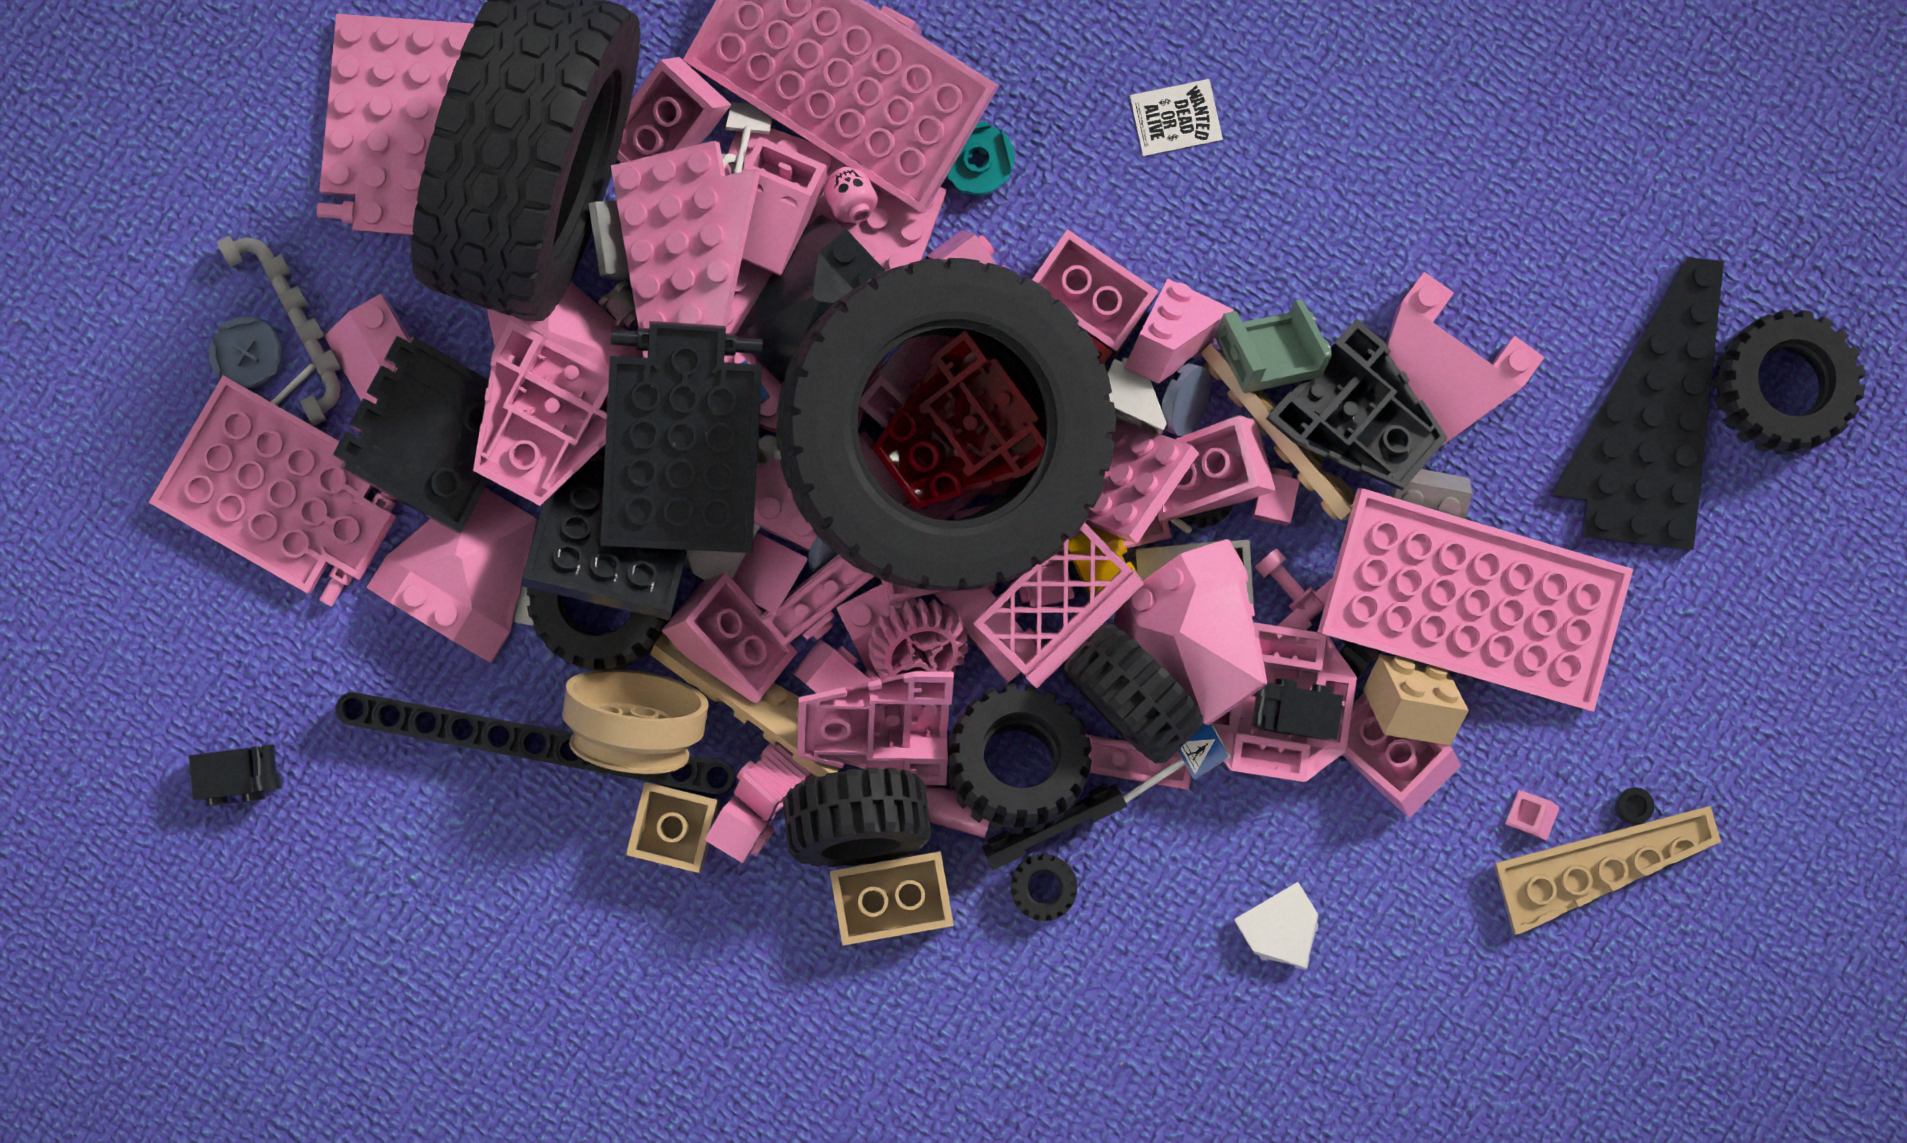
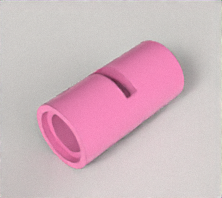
M925 785L931 823L985 838L990 821L983 818L978 823L970 817L972 810L968 806L962 809L956 801L957 791L937 785Z

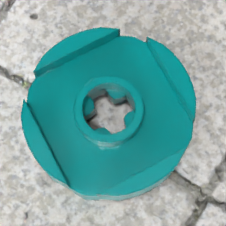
M978 122L947 174V180L961 194L986 196L998 191L1009 181L1014 167L1015 156L1010 139L1002 131L1000 132L997 128L991 127V124ZM979 150L981 155H987L989 160L984 162L982 168H977L975 164L970 165L968 159L973 157V151Z

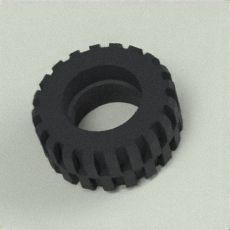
M1791 309L1780 310L1774 315L1767 314L1739 331L1724 347L1725 353L1718 358L1715 367L1719 370V375L1713 378V389H1719L1720 393L1715 402L1718 410L1724 408L1728 417L1723 419L1727 427L1735 426L1740 431L1736 437L1741 441L1747 443L1751 440L1755 443V449L1763 452L1774 450L1776 455H1788L1792 452L1798 454L1822 445L1841 434L1848 427L1847 422L1856 417L1860 409L1856 403L1864 398L1865 387L1859 385V380L1866 376L1864 365L1857 366L1855 358L1861 354L1856 345L1850 348L1845 342L1849 335L1843 328L1837 331L1830 328L1833 321L1827 317L1822 316L1819 319H1814V314L1811 311L1801 310L1794 314ZM1780 349L1789 350L1801 355L1811 364L1817 375L1819 393L1817 401L1810 411L1799 416H1790L1777 411L1766 401L1759 387L1758 372L1762 360L1769 353Z
M527 588L526 595L530 597V605L527 606L528 615L533 620V629L537 636L546 644L545 646L552 653L573 665L588 670H609L632 665V661L638 658L642 659L650 653L649 649L662 635L661 630L670 621L632 612L628 620L620 628L605 634H593L580 629L572 621L566 608V596Z
M1113 624L1100 626L1065 661V674L1070 678V681L1080 691L1082 696L1126 741L1155 764L1167 762L1202 727L1203 715L1179 683L1140 644Z
M1016 684L1004 685L1001 693H997L993 688L984 692L982 700L974 699L967 706L964 715H960L955 723L948 746V783L950 789L956 790L958 793L956 801L962 809L968 806L972 810L970 817L978 823L984 818L991 822L990 829L999 832L1001 827L1005 826L1011 828V834H1022L1024 828H1030L1034 833L1043 830L1048 822L1054 825L1060 821L1066 811L1070 812L1076 804L1091 769L1092 759L1089 758L1092 746L1090 738L1084 736L1086 726L1082 718H1077L1076 720L1073 718L1072 715L1075 709L1068 702H1065L1062 706L1056 702L1057 694L1049 690L1046 695L1036 693L1037 689L1033 685L1026 684L1024 691H1017ZM1007 731H1021L1035 736L1044 743L1052 756L1053 769L1050 776L1042 784L1030 788H1016L1002 783L992 775L985 764L984 749L988 741L995 735Z
M896 768L846 770V772L828 773L822 777L816 776L808 779L807 782H800L794 788H790L783 801L789 853L796 861L802 864H811L818 867L822 865L838 867L844 865L857 866L858 864L865 863L872 864L883 860L888 861L896 859L898 856L909 855L914 850H920L927 844L931 836L925 784L917 774L904 769L900 771L896 770Z

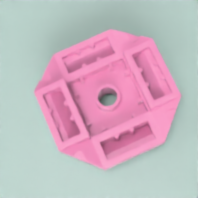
M1253 622L1255 636L1260 640L1268 683H1275V678L1297 681V688L1312 690V684L1335 687L1334 694L1343 695L1337 740L1326 741L1263 731L1250 727L1255 697L1250 696L1212 723L1231 756L1223 761V763L1230 771L1306 782L1346 752L1357 677L1336 649L1329 636L1312 631Z

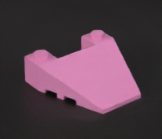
M1423 272L1397 307L1386 345L1391 351L1389 356L1399 371H1404L1409 378L1408 384L1418 400L1424 401L1448 439L1443 443L1444 445L1523 388L1545 357L1514 336L1506 343L1492 364L1433 323L1454 292L1426 272Z

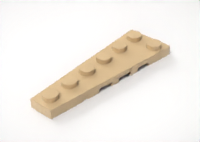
M1210 343L1200 353L1207 361L1204 366L1216 380L1222 379L1230 388L1227 394L1231 400L1240 408L1245 406L1253 416L1251 419L1257 421L1260 433L1264 436L1268 434L1276 443L1273 448L1284 462H1292L1300 472L1297 474L1300 482L1309 491L1315 490L1323 499L1320 504L1325 512L1333 519L1349 520L1356 494L1340 476L1336 477L1331 472H1326L1322 468L1325 459L1320 454L1293 443L1266 420L1276 405L1262 390L1243 393L1219 344Z
M664 633L656 641L650 653L651 656L689 684L696 686L700 692L714 702L723 701L735 712L734 717L744 724L749 720L764 731L763 738L771 744L775 745L777 742L794 753L792 759L817 777L833 772L838 773L839 767L797 757L799 696L773 683L759 702L753 703L686 658Z
M1705 806L1493 864L1513 934L1517 935L1550 921L1576 907L1587 904L1602 895L1622 888L1639 878L1659 871L1672 863H1676L1720 843L1721 840L1711 806Z

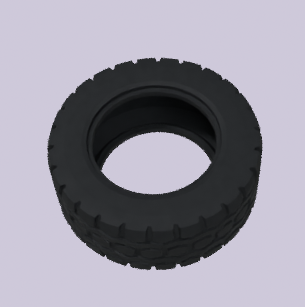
M487 0L483 4L475 19L474 26L471 27L461 49L459 60L456 61L447 85V92L443 97L437 115L434 133L431 136L424 162L425 167L421 175L411 240L412 269L415 278L430 290L525 321H543L555 310L556 305L559 304L576 272L593 230L588 203L603 201L612 175L611 165L615 164L631 105L640 52V22L635 13L624 5L606 0Z
M935 258L911 262L908 265L889 269L867 280L829 307L810 327L790 360L785 382L782 383L777 408L779 413L778 421H776L777 447L780 451V464L787 487L791 489L792 498L805 521L810 523L813 531L832 551H836L849 564L876 578L901 586L939 591L981 589L1012 580L1031 571L1037 564L1041 565L1063 548L1067 539L1071 540L1089 517L1088 512L1090 508L1095 507L1106 483L1104 479L1105 471L1110 470L1115 442L1111 440L1112 433L1116 432L1114 402H1110L1109 394L1112 393L1105 365L1099 363L1097 357L1100 353L1086 329L1081 330L1077 324L1079 320L1059 299L1054 300L1050 296L1051 292L1039 283L1026 276L1022 278L1017 275L1016 271L989 262L983 264L979 260L967 258H948L947 260ZM970 330L984 343L990 353L995 352L1002 359L1043 416L1046 440L1038 466L1028 474L1014 478L1008 488L989 506L961 519L952 521L937 520L912 512L900 505L874 479L864 460L859 443V404L871 373L883 357L898 344L911 338L927 335H942L956 338L963 331Z

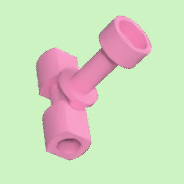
M1276 548L1258 563L1255 568L1263 578L1271 574L1293 600L1289 605L1293 612L1277 626L1306 631L1312 625L1310 621L1324 610L1332 578L1316 592L1311 587L1304 591L1281 565L1286 558Z

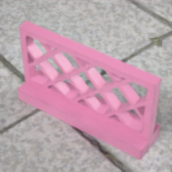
M1086 523L1083 524L1080 530L1090 539V554H1068L1067 539L1063 544L1064 554H1055L1048 559L1064 560L1063 581H1041L1042 566L1047 561L1041 565L1037 564L1031 571L1019 576L973 621V624L1026 676V679L1036 689L1144 584L1142 578ZM1095 545L1104 554H1095ZM1068 560H1090V581H1068ZM1095 560H1111L1120 571L1110 581H1095ZM1037 572V581H1027ZM1021 586H1037V607H1015V592ZM1041 586H1063V607H1041ZM1068 586H1090V600L1083 607H1068ZM1095 586H1104V587L1094 596ZM1010 598V607H1001ZM994 613H1010V633H994L985 622ZM1015 613H1037V633H1015ZM1041 613H1063V627L1057 633H1041ZM1068 613H1076V614L1068 621ZM1001 639H1010V648ZM1015 639H1037V652L1026 663L1015 654ZM1041 639H1050L1041 647Z

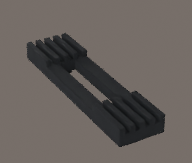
M1103 784L1089 791L1090 796L1076 802L1071 811H1066L1063 818L1054 825L1048 822L1043 830L1034 833L1030 828H1024L1022 834H1007L1004 831L989 838V844L982 846V849L992 870L1026 855L1024 849L1090 818L1093 822H1096L1128 807L1122 793L1115 784L1109 787L1107 784Z

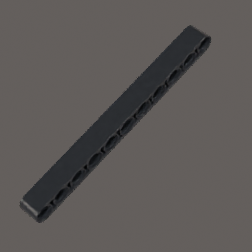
M348 692L342 695L335 705V713L338 719L344 724L711 794L728 793L734 788L736 783L734 769L725 762L689 755L688 763L691 765L692 773L686 781L680 782L674 778L673 771L643 775L607 769L585 761L580 757L577 760L570 761L564 754L565 745L570 741V737L573 734L569 732L356 692ZM359 699L363 704V713L358 719L352 720L348 715L347 708L353 700ZM395 706L399 710L400 719L396 725L389 727L384 722V713L389 707ZM432 713L436 718V727L432 732L426 734L420 728V720L424 714ZM462 720H468L473 727L471 736L466 740H460L456 735L457 724ZM503 726L509 732V740L504 746L496 747L492 741V734L496 728ZM540 733L546 740V746L541 753L533 754L528 748V741L532 735ZM717 767L724 768L728 773V782L722 788H714L709 782L710 772Z

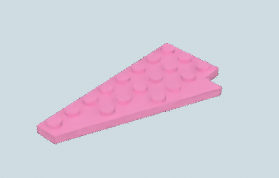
M717 141L611 165L638 327L649 328V321L725 325L727 329L760 178L759 171L752 169L725 176L720 143ZM643 351L644 358H648V351Z

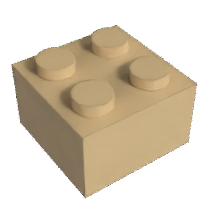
M1380 654L1363 688L1384 735L1451 746L1469 711L1448 670L1401 656L1394 657Z
M644 782L626 855L703 873L710 845L704 839L716 820L720 800Z

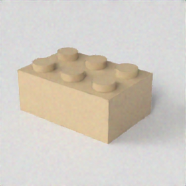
M941 851L830 871L842 946L954 926Z

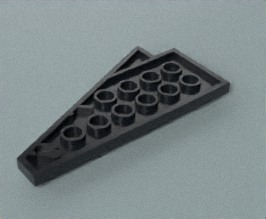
M1693 257L1684 259L1554 486L1551 497L1585 501L1582 538L1687 551L1694 550L1724 261Z

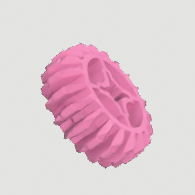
M921 598L916 605H910L905 600L904 608L898 610L891 607V615H880V625L872 626V637L868 638L869 659L880 679L915 671L953 672L956 675V666L964 664V654L968 652V635L965 626L956 612H952V609L947 604L940 606L935 599L927 605Z

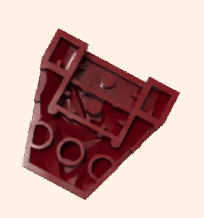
M965 330L935 353L930 361L931 365L921 380L915 383L911 389V395L903 407L897 410L872 448L915 509L960 496L969 491L992 486L998 482L1018 478L1031 472L1038 466L1046 440L1045 421L1002 359L995 352L990 353L984 343L970 330Z

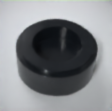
M1627 788L1618 794L1615 800V811L1617 816L1627 824H1642L1651 818L1654 812V801L1652 796L1642 788Z

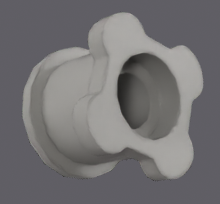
M626 280L618 283L613 290L599 300L598 304L604 311L609 310L617 320L616 325L618 327L626 325L628 328H631L638 321L633 293L630 291L632 287Z

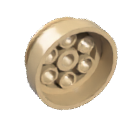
M594 670L577 674L568 680L565 689L562 717L574 732L569 742L571 750L585 761L621 772L658 774L678 770L687 764L689 760L687 748L697 743L704 736L709 704L707 698L699 690L673 678L635 670Z

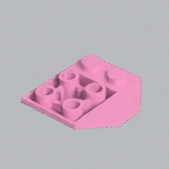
M759 137L742 170L744 172L755 169L759 171L760 176L742 260L781 276L824 192L825 185L827 184V165Z

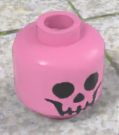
M844 167L836 170L830 175L824 188V196L835 218L842 222L861 223L870 217L871 212L877 205L878 197L866 173L859 169Z

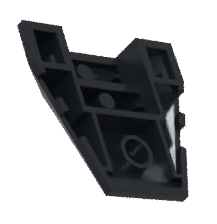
M821 214L805 227L782 275L779 276L772 273L737 331L736 336L737 338L762 339V354L753 355L782 386V383L785 382L786 371L793 354L817 319L841 297L867 280L885 272V269L846 228Z
M1357 318L1332 345L1331 358L1322 377L1302 381L1292 393L1289 392L1266 418L1267 421L1293 443L1401 491L1448 439L1424 401H1419L1408 384L1410 380L1405 372H1400L1389 356L1391 351L1386 343Z

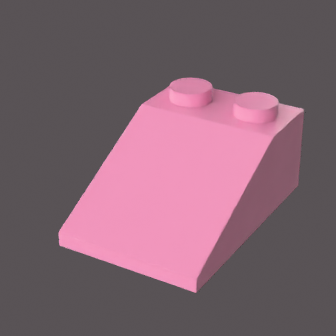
M680 57L662 59L631 100L617 160L623 163L698 145L712 132L731 104Z
M1238 415L1176 438V440L1192 445L1199 454L1157 515L1159 521L1164 522L1242 503L1276 491L1257 421Z
M726 572L701 582L661 630L686 658L753 703L759 702L797 654V651L790 643L785 647L782 646L761 620L760 616L763 613Z
M1365 693L1353 703L1347 749L1342 755L1384 797L1410 818L1461 767L1460 762L1449 745L1384 735Z

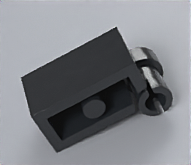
M1275 678V683L1267 682L1265 687L1252 695V697H1255L1250 727L1263 731L1336 741L1343 695L1334 694L1335 687L1312 684V690L1297 688V681Z
M262 745V747L254 746L189 755L193 800H205L206 807L228 804V797L242 795V802L258 801L265 799V792L282 789L281 774H277L275 745Z

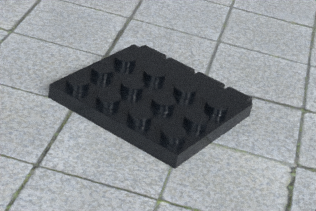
M396 336L384 358L386 362L395 366L394 370L392 371L384 366L379 367L367 390L369 395L378 400L374 404L367 399H362L349 423L350 427L360 432L358 437L345 431L333 456L344 461L341 466L342 470L450 530L461 533L489 481L488 478L473 471L486 402V388H488L489 380L416 337H411L408 342Z

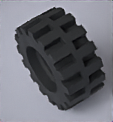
M1049 854L1034 855L1024 860L1015 870L1011 880V896L1016 907L1027 917L1038 921H1051L1063 916L1074 904L1077 895V880L1071 867L1061 858ZM1042 871L1054 874L1060 884V892L1057 898L1047 904L1034 901L1028 891V883L1031 877Z

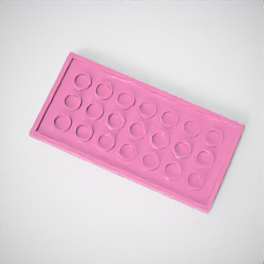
M716 0L683 58V61L839 161L853 169L865 172L869 180L921 213L926 212L1000 86L864 0Z
M1357 488L1317 633L1594 712L1633 569L1367 489Z

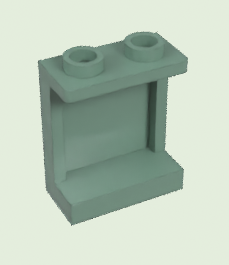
M1302 299L1294 300L1288 313L1242 322L1237 311L1223 313L1214 335L1243 393L1322 377L1331 358L1330 345L1322 337L1313 313L1308 311Z

